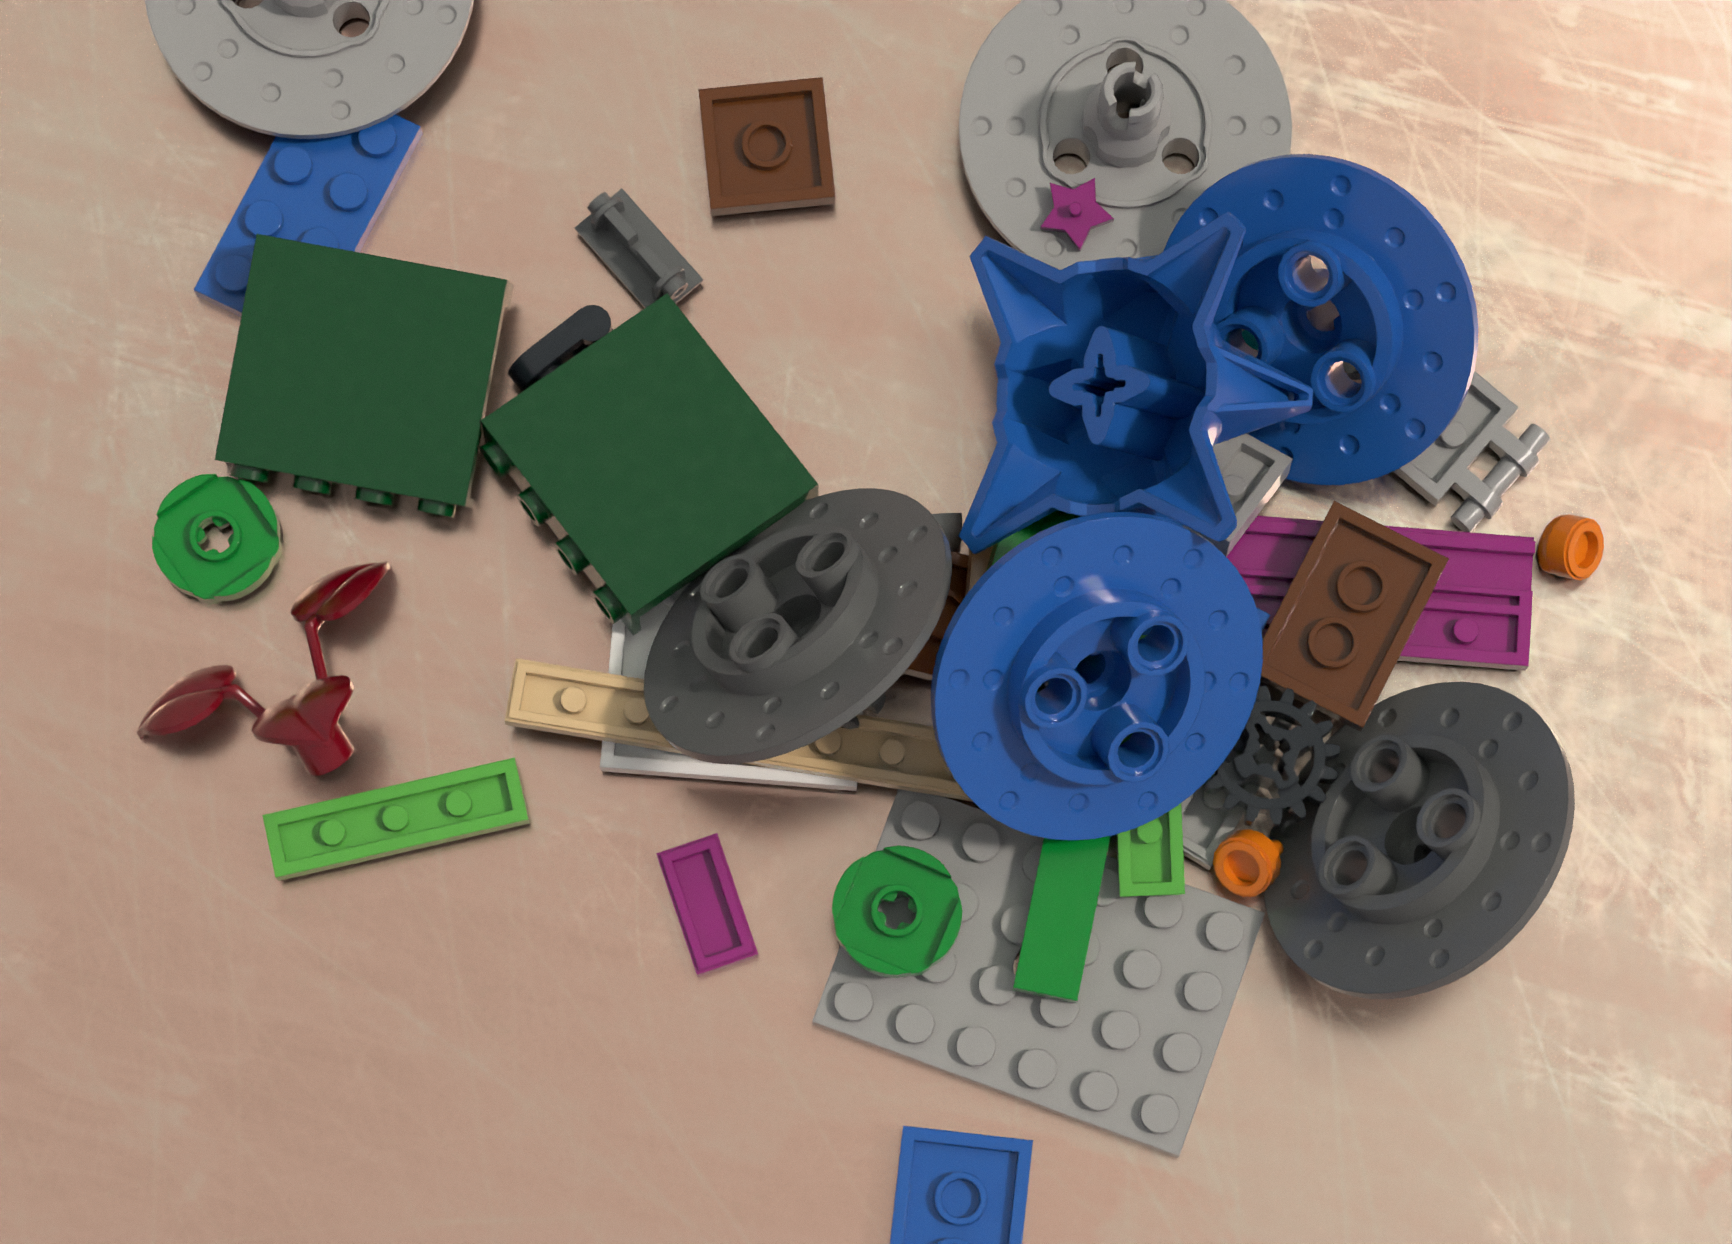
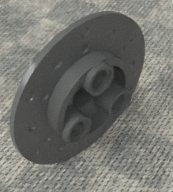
M877 488L842 490L804 501L789 514L691 581L669 610L652 643L644 674L645 704L656 729L675 749L694 759L710 763L739 764L770 759L789 753L830 734L839 727L846 729L859 728L860 723L857 715L866 708H869L878 715L886 700L885 692L897 681L920 653L937 625L944 609L951 583L952 556L949 542L943 529L930 511L921 503L907 495L891 490Z
M1441 682L1403 691L1375 704L1361 732L1345 724L1324 744L1340 746V754L1335 759L1325 761V766L1331 767L1338 772V776L1333 784H1317L1327 798L1320 804V807L1311 804L1307 800L1303 801L1306 817L1298 823L1290 816L1288 811L1282 812V819L1278 829H1271L1269 836L1270 840H1279L1284 847L1283 853L1280 856V874L1274 883L1264 891L1268 918L1278 942L1294 963L1317 982L1334 991L1353 997L1396 999L1430 992L1460 979L1490 960L1525 927L1546 898L1561 869L1573 829L1575 794L1571 767L1558 736L1534 709L1513 694L1480 683ZM1311 759L1298 775L1300 787L1308 779Z

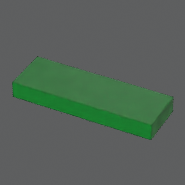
M1111 836L1073 841L1043 839L1013 985L1014 991L1077 1003Z

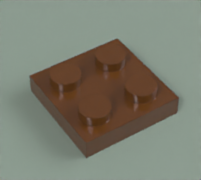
M823 77L698 89L711 216L836 204Z

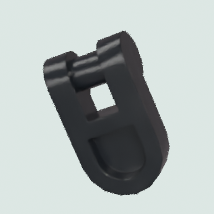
M587 305L579 309L521 354L509 368V377L523 392L611 332L613 329L608 312L597 305Z

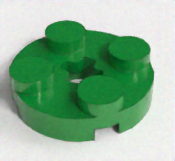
M201 474L187 479L166 495L156 514L158 519L154 526V537L152 536V550L159 568L178 590L206 604L232 601L253 592L269 577L274 565L279 561L282 554L280 524L272 505L255 485L240 478L218 477L217 474ZM211 523H214L219 529H224L229 525L233 528L234 533L227 539L230 546L221 553L216 549L205 552L200 547L207 539L203 529Z
M891 846L880 851H874L866 857H861L846 869L834 892L832 915L838 942L845 949L850 959L873 974L888 978L924 974L932 966L945 958L952 949L960 931L963 910L958 888L951 879L952 876L944 864L937 858L914 847ZM898 894L904 895L909 898L908 910L916 914V917L911 924L901 922L897 929H891L885 926L886 915L878 911L879 905L882 901L893 903Z

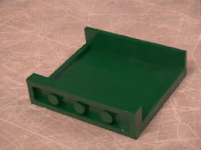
M256 234L215 460L232 464L230 476L268 483L269 473L273 471L294 475L292 488L330 494L332 482L356 487L354 499L392 506L394 494L419 498L417 511L454 517L456 505L473 508L474 499L470 498L482 434L481 420L485 418L504 310L510 309L514 285L507 279Z
M668 293L481 420L485 444L480 447V451L491 469L501 479L508 474L522 490L517 495V499L531 521L538 527L545 522L559 538V541L554 543V547L564 564L574 575L582 571L585 572L597 588L591 594L601 612L612 624L621 619L632 635L641 631L640 617L789 514L804 501L819 496V484Z

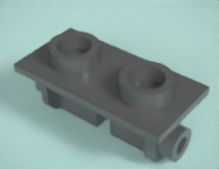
M622 188L612 197L603 192L593 199L587 207L591 214L574 227L577 233L644 308L667 293L677 304L704 281Z

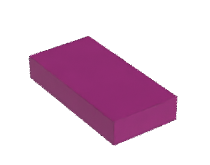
M715 833L656 853L697 977L759 957L718 834Z

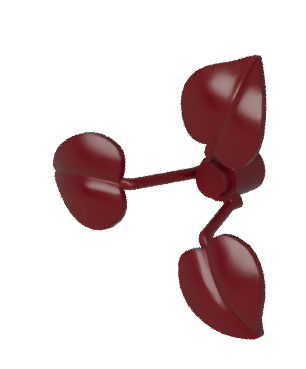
M389 561L358 564L332 572L311 584L297 598L292 606L291 615L297 622L306 621L304 630L316 676V681L305 686L297 695H292L289 699L281 701L266 710L239 685L231 684L237 674L232 666L217 665L203 668L173 683L154 701L139 725L137 731L139 738L142 740L145 734L159 736L185 730L208 717L219 707L223 700L234 699L258 718L252 726L255 738L266 743L292 746L309 775L320 776L341 766L350 758L354 751L353 746L338 723L342 712L351 699L354 684L348 676L328 677L318 633L324 621H333L345 616L370 595L387 571L391 570L392 566Z

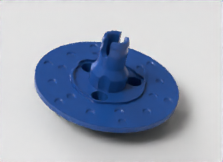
M1290 154L1262 159L1229 173L1207 188L1180 217L1169 236L1164 251L1226 212L1236 216L1246 227V232L1213 321L1223 341L1305 383L1313 389V404L1310 411L1247 434L1291 457L1290 471L1285 479L1315 485L1360 483L1393 472L1418 457L1440 437L1458 413L1471 384L1478 352L1479 327L1472 285L1460 255L1441 224L1424 205L1391 179L1365 166L1331 156ZM1311 256L1321 259L1327 269H1313ZM1242 329L1249 331L1255 337L1258 343V350L1246 344L1242 337ZM1343 362L1350 363L1358 370L1361 383L1354 382L1347 376Z
M1134 512L1098 513L1059 523L1028 538L1002 556L970 589L955 611L937 653L930 694L931 718L940 754L950 774L965 794L980 809L995 820L1012 829L1047 839L1073 841L1107 837L1135 829L1162 816L1190 797L1214 774L1237 743L1248 722L1259 689L1263 664L1261 624L1254 599L1236 567L1216 546L1192 529L1167 518ZM1153 626L1150 633L1139 640L1141 634ZM1043 683L1046 688L1041 690L1040 692H1037L1038 688ZM1133 733L1129 740L1121 744L1125 737Z

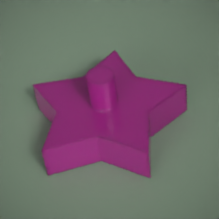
M1095 178L1075 189L1050 183L1054 208L1040 228L1041 230L1065 232L1079 251H1081L1090 230L1113 222L1114 218L1096 202Z

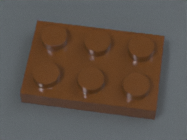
M1334 501L1263 638V664L1260 681L1282 692H1285L1287 688L1294 690L1295 699L1305 704L1313 700L1317 703L1315 709L1361 732L1449 558Z

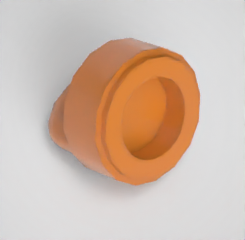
M1570 514L1554 518L1545 527L1538 544L1537 557L1542 570L1556 576L1580 581L1588 578L1597 569L1603 555L1604 537L1600 525L1594 519Z
M1252 829L1238 830L1221 842L1214 852L1213 866L1215 875L1222 886L1231 893L1242 897L1257 896L1267 890L1279 876L1281 868L1280 856L1284 850L1283 844L1279 840H1270L1263 833Z

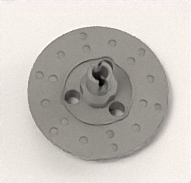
M145 0L150 26L163 57L177 78L197 99L220 116L240 126L264 134L297 139L329 138L350 134L385 121L407 108L437 81L453 59L468 27L474 0H263L253 8H243L236 5L238 0ZM362 18L369 22L368 28L359 36L346 37L339 33L340 27L349 19Z
M1022 0L1000 20L981 45L971 64L960 104V152L970 188L981 210L992 226L1013 248L1060 270L1079 261L1116 257L1139 258L1161 254L1180 217L1207 188L1229 173L1247 164L1270 157L1290 155L1291 107L1286 84L1279 65L1256 28L1226 0ZM1116 64H1120V65H1118V66L1112 68V69L1109 71V73H1107V70H1108L1110 67H1112L1113 65H1116ZM1118 112H1129V117L1127 119L1120 118ZM1074 153L1085 161L1087 167L1082 172L1066 174L1055 166L1054 160L1059 155ZM1181 153L1187 155L1193 161L1195 168L1186 174H1176L1168 170L1162 160L1169 154ZM1095 178L1096 202L1114 218L1113 222L1091 229L1081 251H1079L1065 232L1041 230V225L1054 208L1050 183L1075 189Z

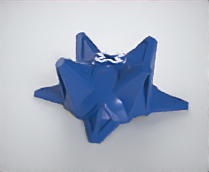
M1226 212L1159 255L1079 261L1062 270L987 236L983 238L969 256L1001 342L994 363L998 383L997 412L992 425L997 445L959 534V537L973 554L982 552L1056 510L1079 517L1105 512L1145 513L1182 524L1217 542L1227 539L1235 530L1237 519L1213 450L1214 446L1308 412L1313 404V389L1310 386L1223 341L1213 321L1246 232V227L1236 216Z

